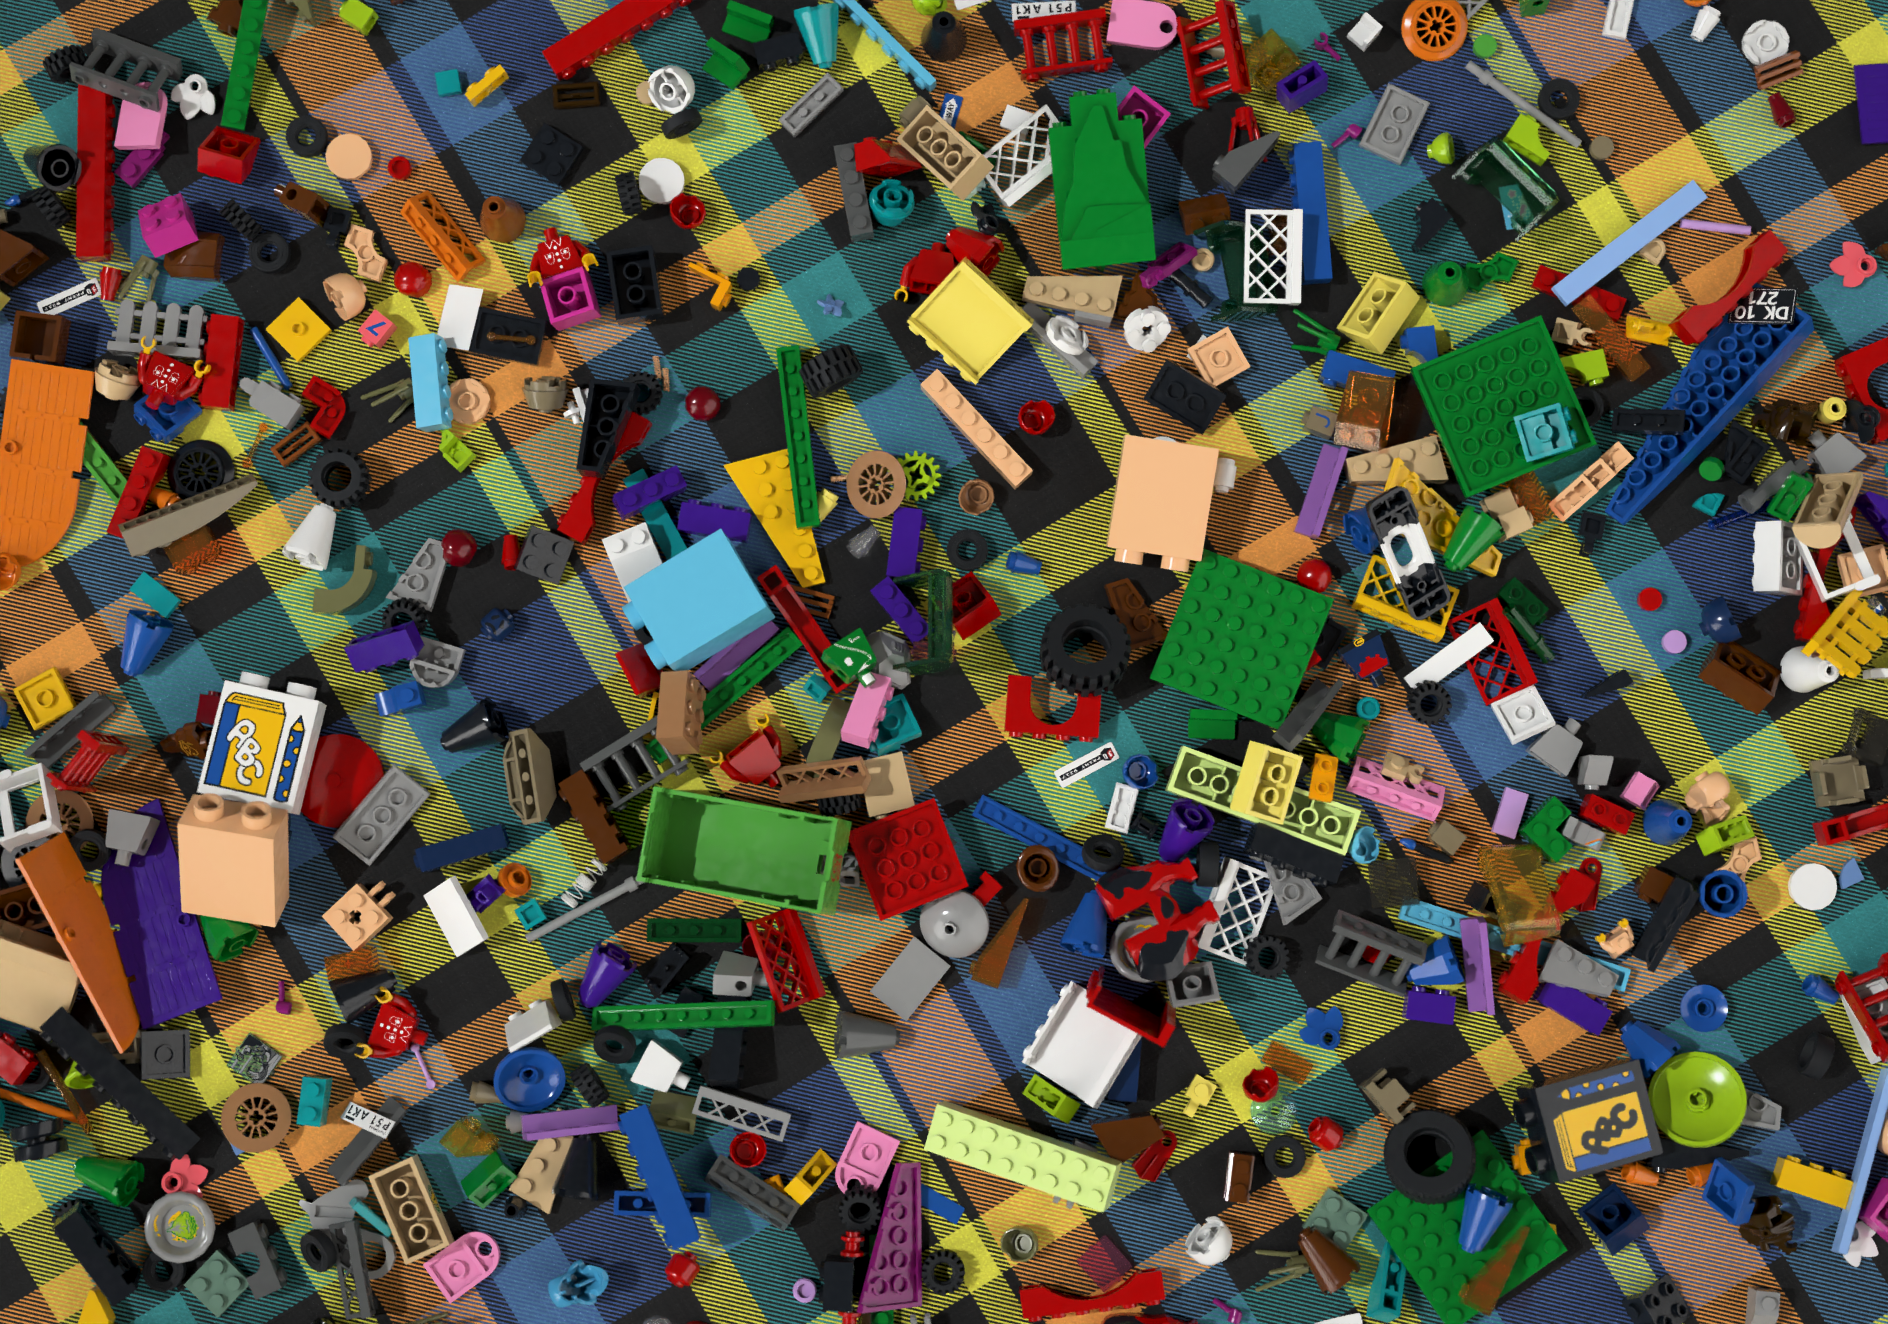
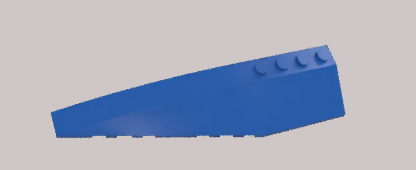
M1757 282L1752 286L1766 288L1759 283L1757 284ZM1796 307L1793 324L1727 323L1728 314L1723 317V321L1694 349L1687 367L1685 366L1680 374L1681 377L1676 387H1673L1667 403L1662 407V409L1686 411L1684 435L1647 434L1645 443L1639 448L1635 461L1628 468L1624 481L1618 486L1605 513L1624 526L1669 485L1717 437L1814 331L1813 320L1810 315Z

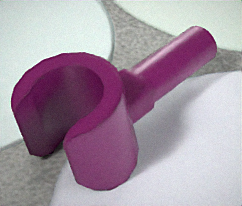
M1321 32L1320 37L1325 42L1319 43L1314 39L1315 48L1325 50L1338 62L1342 57L1328 44L1327 34Z
M1351 124L1345 133L1335 140L1331 146L1335 149L1349 136L1355 140L1361 133L1362 128L1356 124Z
M278 981L279 1000L276 1003V1010L280 1014L290 1015L292 1002L285 1001L284 981Z
M1215 1297L1212 1303L1229 1313L1227 1321L1240 1324L1242 1312L1239 1309L1227 1306Z

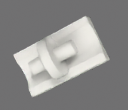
M577 387L572 389L578 408L575 407L574 401L567 402L569 410L563 414L565 419L572 418L574 425L581 423L579 415H581L584 422L589 388L581 390Z

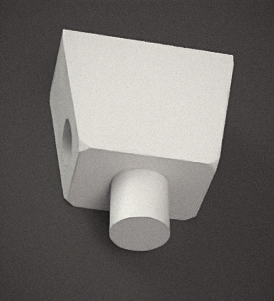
M652 1039L630 1081L667 1093L672 1084L685 1090L691 1077L679 1071L684 1062L660 1042Z

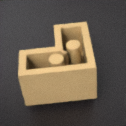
M1510 488L1479 501L1483 512L1502 526L1500 531H1505L1504 535L1497 541L1498 544L1533 528L1532 523L1534 520L1531 512L1525 510L1524 506L1518 508V497L1514 491H1510Z

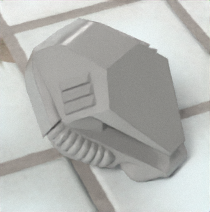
M877 631L869 634L866 639L877 660L875 667L870 672L890 677L892 687L902 690L911 683V675L908 668L911 662V652L909 646H907L908 644L905 640L888 632Z

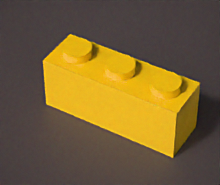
M1787 1155L1786 1159L1777 1158L1770 1184L1846 1209L1853 1186V1181L1846 1179L1847 1174L1832 1170V1173L1829 1174L1823 1172V1166L1810 1162L1808 1167L1800 1164L1801 1159Z

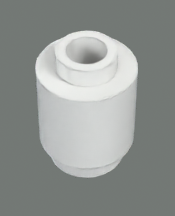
M1218 458L1213 485L1215 487L1214 491L1228 493L1229 489H1234L1237 470L1235 460Z

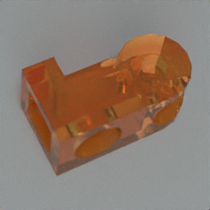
M1273 208V209H1271V210H1282V209H1280V208ZM1267 215L1266 217L1270 219L1273 215ZM1276 216L1271 222L1281 231L1287 226V216ZM1268 224L1266 228L1269 230L1270 239L1272 240L1277 233ZM1287 229L1282 233L1286 238ZM1280 236L1271 244L1279 254L1286 250V242ZM1269 248L1266 249L1267 256L1274 255Z

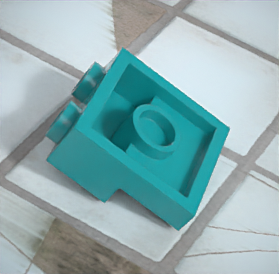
M1556 403L1513 417L1526 462L1529 463L1576 449L1574 444L1578 443V438L1575 430H1570L1567 421L1571 420V415L1568 407H1563L1562 403Z
M903 693L892 697L891 701L887 700L885 708H887L883 721H879L877 728H879L877 739L875 742L871 741L869 747L871 752L876 751L878 757L900 749V744L922 736L921 729Z

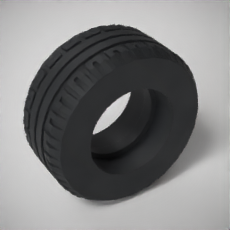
M1419 1109L1418 1111H1412V1113L1409 1112L1404 1116L1403 1120L1398 1124H1394L1387 1134L1384 1144V1163L1387 1175L1393 1186L1412 1201L1414 1200L1421 1204L1427 1203V1205L1451 1201L1466 1189L1474 1176L1476 1150L1473 1138L1467 1127H1464V1124L1459 1119H1456L1453 1115L1451 1116L1448 1112L1445 1113V1111H1439L1438 1109ZM1423 1137H1436L1445 1141L1450 1146L1453 1154L1450 1168L1445 1173L1435 1177H1425L1415 1173L1407 1161V1152L1410 1145Z

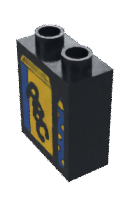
M1617 1058L1516 1087L1519 1100L1513 1102V1114L1517 1124L1522 1129H1527L1531 1147L1525 1149V1160L1530 1172L1534 1176L1539 1175L1541 1181L1563 1183L1663 1154L1639 1059Z

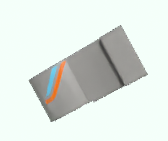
M1568 816L1558 830L1566 840L1599 852L1606 837V834L1602 831L1592 828L1590 825L1572 816Z

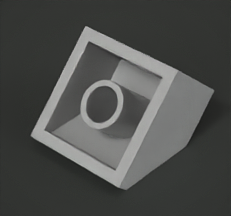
M1212 961L1189 964L1176 978L1166 980L1169 1001L1173 1008L1220 1001Z

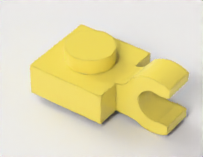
M1195 1074L1184 1094L1190 1100L1182 1113L1193 1118L1199 1104L1207 1106L1217 1086Z

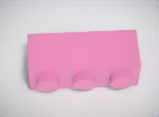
M873 672L871 673L876 681L871 686L864 688L861 682H859L841 729L842 741L869 749L871 741L875 742L879 732L877 725L879 721L884 720L887 710L885 704L887 700L891 701L894 693L891 678Z

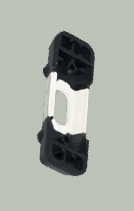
M1396 486L1369 500L1365 507L1371 522L1370 527L1376 534L1395 580V587L1401 594L1408 614L1415 620H1423L1448 604L1450 591L1441 569L1436 564L1418 520L1419 515L1411 495L1406 488ZM1398 534L1405 535L1413 555L1411 562L1404 566L1398 564L1391 548V540Z

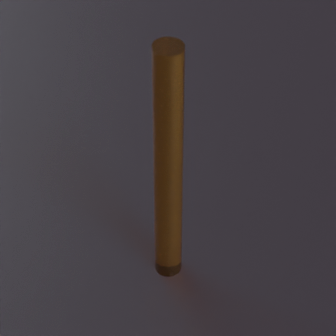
M45 1049L37 1053L36 1056L85 1134L87 1135L95 1130L72 1092L65 1085L63 1078Z

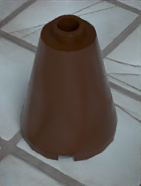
M1308 1226L1298 1234L1300 1238L1297 1242L1324 1296L1327 1295L1328 1291L1331 1294L1352 1279L1350 1273L1353 1270L1356 1273L1360 1271L1361 1265L1317 1227L1311 1229Z

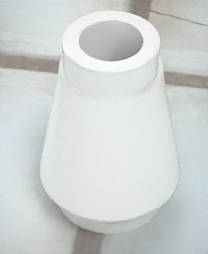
M1704 5L1703 9H1700L1690 37L1696 41L1703 42L1704 38L1720 21L1719 16L1721 13L1713 7Z

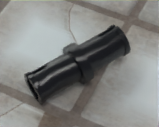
M1180 268L1169 277L1170 280L1184 291L1183 294L1186 297L1190 296L1203 309L1213 300V297L1198 285V281H1193Z

